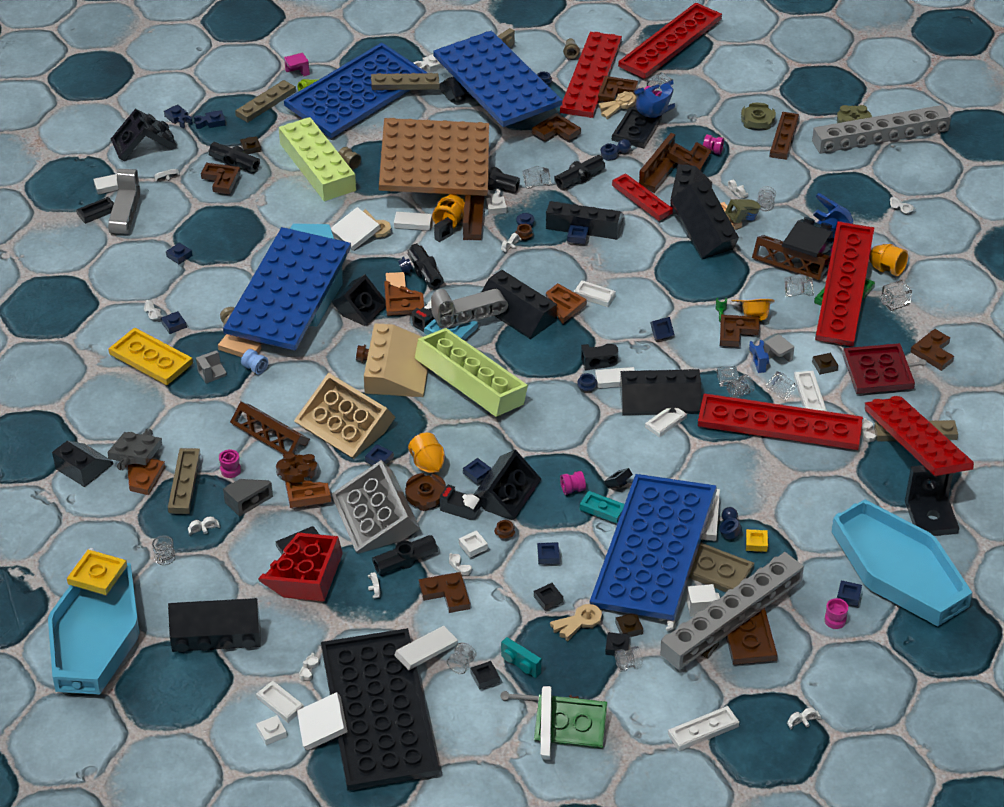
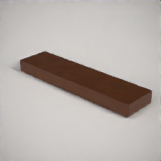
M782 112L769 157L787 160L799 120V114Z

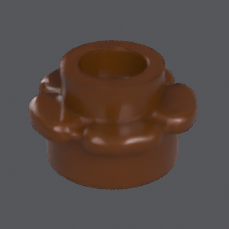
M520 224L517 227V231H515L521 240H528L533 236V230L529 224Z
M366 344L364 346L358 345L356 361L363 363L364 360H367L369 349L366 348Z
M501 520L497 523L494 532L499 538L508 539L514 536L515 527L511 521Z

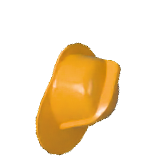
M773 299L731 300L732 302L742 304L744 316L759 317V321L767 319L770 304L775 302Z

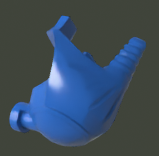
M673 80L661 86L657 84L645 90L644 87L634 90V93L637 94L636 108L640 114L645 117L656 118L675 108V103L669 105L674 90L671 87L674 84ZM659 87L662 90L660 97L653 93Z
M821 193L816 195V198L828 209L827 214L820 210H816L813 213V216L819 219L818 224L822 222L828 223L834 229L837 227V222L853 224V218L849 210Z

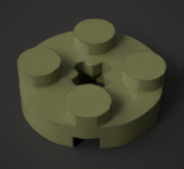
M750 103L749 107L745 108L744 106L742 108L741 121L744 123L745 128L768 130L775 122V110L769 109V105L765 103Z
M842 105L837 113V123L870 118L872 115L865 105Z

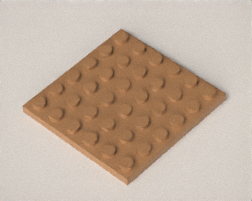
M384 118L379 191L487 196L489 123Z

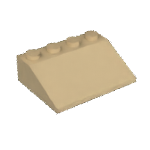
M374 323L364 372L365 394L424 396L428 368L415 359L417 342L422 336L393 324Z
M328 373L294 422L354 459L381 437L396 417L380 403Z

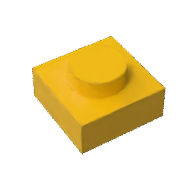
M746 529V551L767 552L768 530Z

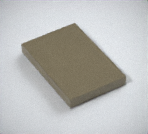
M700 542L689 578L705 585L713 584L714 588L727 592L729 589H734L743 579L749 577L754 569V563Z

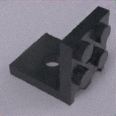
M135 108L111 137L119 159L125 161L145 136L173 150L176 143L173 134L169 130V125L164 121L156 120L153 115L145 114Z
M923 465L911 466L905 504L912 524L926 530L933 536L958 534L959 525L948 498L953 473L934 476ZM928 516H935L938 519H931Z

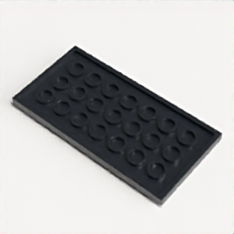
M408 628L321 642L329 694L332 695L337 692L341 696L347 733L338 736L347 791L440 776L417 666L408 670L395 657L396 650L411 643Z

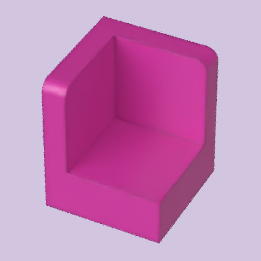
M303 52L284 57L286 72L299 70L303 77L310 75L309 61Z

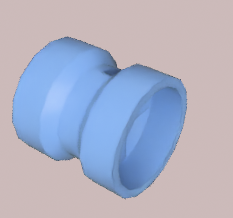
M248 349L241 358L242 366L247 369L251 368L252 372L258 375L266 370L269 363L267 357L258 355V352L253 349Z

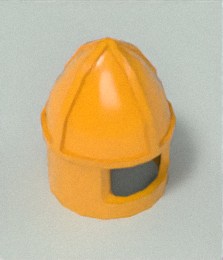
M449 194L439 200L437 207L432 213L434 223L437 224L448 217L453 220L454 229L464 215L465 203L463 199L456 194Z
M893 244L877 245L871 248L869 261L880 272L887 270L894 276H900L907 265L908 251Z
M426 432L415 436L408 446L411 456L414 457V464L421 471L439 473L445 459L443 446L440 445L432 433Z

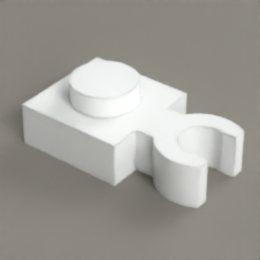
M433 55L423 58V61L414 62L415 65L424 71L429 70V72L445 68Z
M496 189L495 194H491L490 190H488L486 206L489 215L507 213L504 196L500 197V190Z

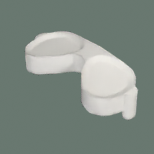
M170 169L154 175L155 181L163 176L170 180L169 174L177 173L179 175L178 169Z
M513 233L508 242L504 240L501 250L506 252L510 247L515 249L516 246L514 244L521 240L519 235Z
M864 418L861 428L863 439L867 442L875 441L876 435L869 432L873 428V423Z
M450 553L449 564L457 572H461V575H469L472 571V566L460 565L461 556Z
M376 572L370 573L368 578H371L373 586H369L368 589L369 591L374 590L373 599L380 598Z
M311 653L303 661V667L299 672V678L302 681L311 680L312 674L309 669L319 665V659L314 653Z

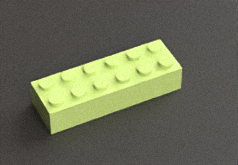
M311 117L278 127L280 145L323 201L356 191L355 173Z
M447 328L418 339L415 359L497 417L524 405L528 385Z

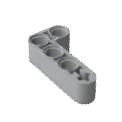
M118 169V192L109 218L108 228L109 233L129 234L140 198L137 169Z
M444 289L436 290L431 296L432 315L442 329L498 315L506 311L508 307L507 301L498 289L484 291L452 300Z

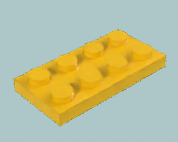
M133 328L108 348L109 354L165 385H168L193 364L192 357L137 328Z

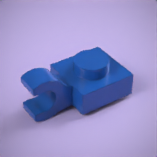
M760 340L758 346L750 341L749 350L753 354V362L757 372L764 373L766 372V364H769V355L764 351V341Z

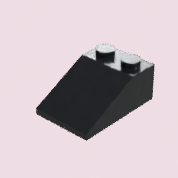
M804 217V219L796 222L783 241L782 247L818 257L831 251L836 229L832 228L831 224L824 222L818 224L815 223L814 219Z

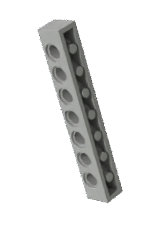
M943 105L819 126L813 128L812 142L819 154L945 132L949 131L951 116Z
M786 552L778 557H774L769 564L763 568L760 567L749 578L743 579L734 589H729L724 596L712 601L707 608L697 612L686 623L680 624L672 633L666 634L661 640L660 655L680 670L800 583L803 578L804 566Z

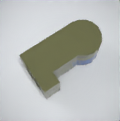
M731 199L725 213L734 223H740L741 220L745 219L753 221L761 206L756 201L750 199Z

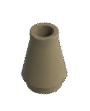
M572 38L566 40L563 50L564 55L569 59L576 58L580 53L578 45Z

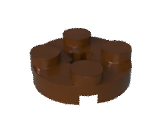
M285 453L283 458L276 464L277 476L280 475L283 481L291 483L304 482V478L308 476L312 479L318 471L315 456L312 454L295 455L294 453Z
M419 473L408 479L405 496L411 505L418 507L421 511H427L440 504V495L446 488V484L436 474L431 473V476H425L424 473Z

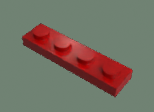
M626 173L612 180L614 188L658 221L673 214L672 207Z

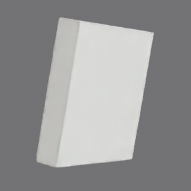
M358 207L331 227L332 234L341 241L350 242L353 251L381 229L377 222Z
M337 692L297 710L302 743L306 750H310L347 733L341 696Z

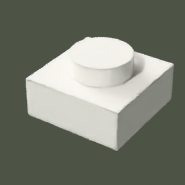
M477 530L459 538V545L469 558L488 549V543Z
M278 715L256 723L257 730L265 745L287 737L286 730Z

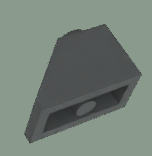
M239 479L223 488L225 503L239 517L273 497L272 483L269 480Z

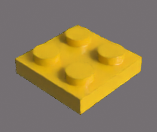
M88 549L67 577L68 585L107 595L126 569L127 561Z

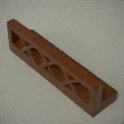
M674 133L668 135L640 169L639 183L650 192L655 193L677 166V163L667 158L675 144L676 134Z
M465 195L463 240H481L485 196Z
M766 235L757 237L752 255L753 259L822 280L825 265L830 263L831 256L822 254L814 257L782 247L783 241ZM760 246L766 247L769 252L768 256L758 255ZM782 252L786 260L782 263L778 262L774 254ZM795 257L800 258L804 266L796 268L791 260ZM812 263L819 264L818 274L812 273L808 265Z
M240 401L230 421L233 425L283 454H295L299 444L307 446L310 438L251 404ZM242 412L247 415L248 422L241 424L238 420ZM260 421L263 430L255 432L253 424ZM275 430L278 439L270 441L268 432ZM287 439L294 441L289 451L285 450L283 443Z

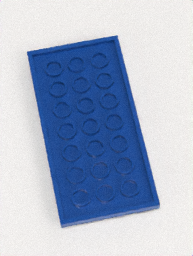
M492 30L433 50V56L502 127L562 106V99Z
M380 43L285 99L284 106L303 119L311 117L325 135L333 138L410 91L372 90L371 74L427 72L385 44Z
M281 227L223 327L224 334L296 351L351 249V243Z
M635 474L589 601L590 604L596 605L600 609L675 621L717 492L716 485Z

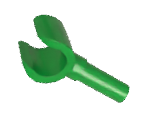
M716 298L715 309L719 312V322L721 321V314L724 315V311L727 309L726 298L724 302H720Z

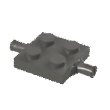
M148 428L143 434L124 432L107 452L108 459L119 461L117 468L120 471L121 469L123 471L129 464L147 465L162 446V438L152 436L153 431L151 429L148 430Z

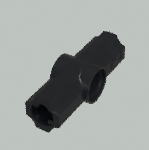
M213 142L208 150L209 156L222 160L228 166H238L255 173L260 165L259 158L246 154L239 146L230 148Z
M597 155L582 163L574 161L568 170L554 176L557 187L562 190L578 181L586 183L592 174L605 168L603 157Z
M497 167L488 169V190L500 188L515 193L518 191L520 185L519 177L504 174Z
M418 243L411 245L407 251L409 258L414 264L417 276H422L429 288H433V290L440 288L444 283V279L437 269L434 257H429L423 246L418 245Z
M432 535L413 542L403 540L396 544L395 549L372 557V562L376 572L380 575L398 567L408 569L415 564L416 560L438 552V546Z

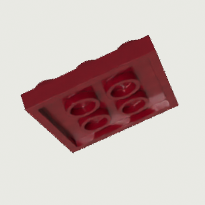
M900 343L843 348L842 354L856 394L914 389L915 381Z

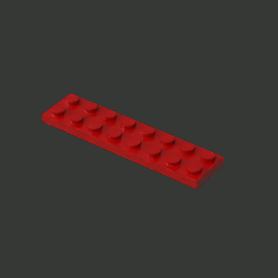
M695 2L619 60L618 67L646 79L722 19V13Z
M600 32L589 33L562 101V106H560V113L589 118L594 117L599 104L598 94L605 76H609L622 42V36Z
M837 222L815 340L854 346L875 227Z
M704 393L698 418V427L858 450L863 417Z
M892 396L890 399H874L871 402H865V411L934 476L973 470L974 462L904 398Z

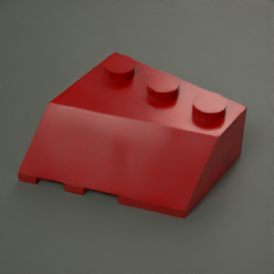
M297 533L283 549L284 553L278 560H274L270 564L268 572L266 574L262 573L258 580L284 598L325 601L343 555L339 537Z

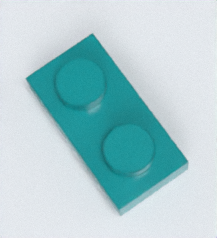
M588 491L579 505V510L617 524L625 504Z
M508 637L501 642V656L507 662L513 663L524 673L530 674L535 678L541 674L542 659Z

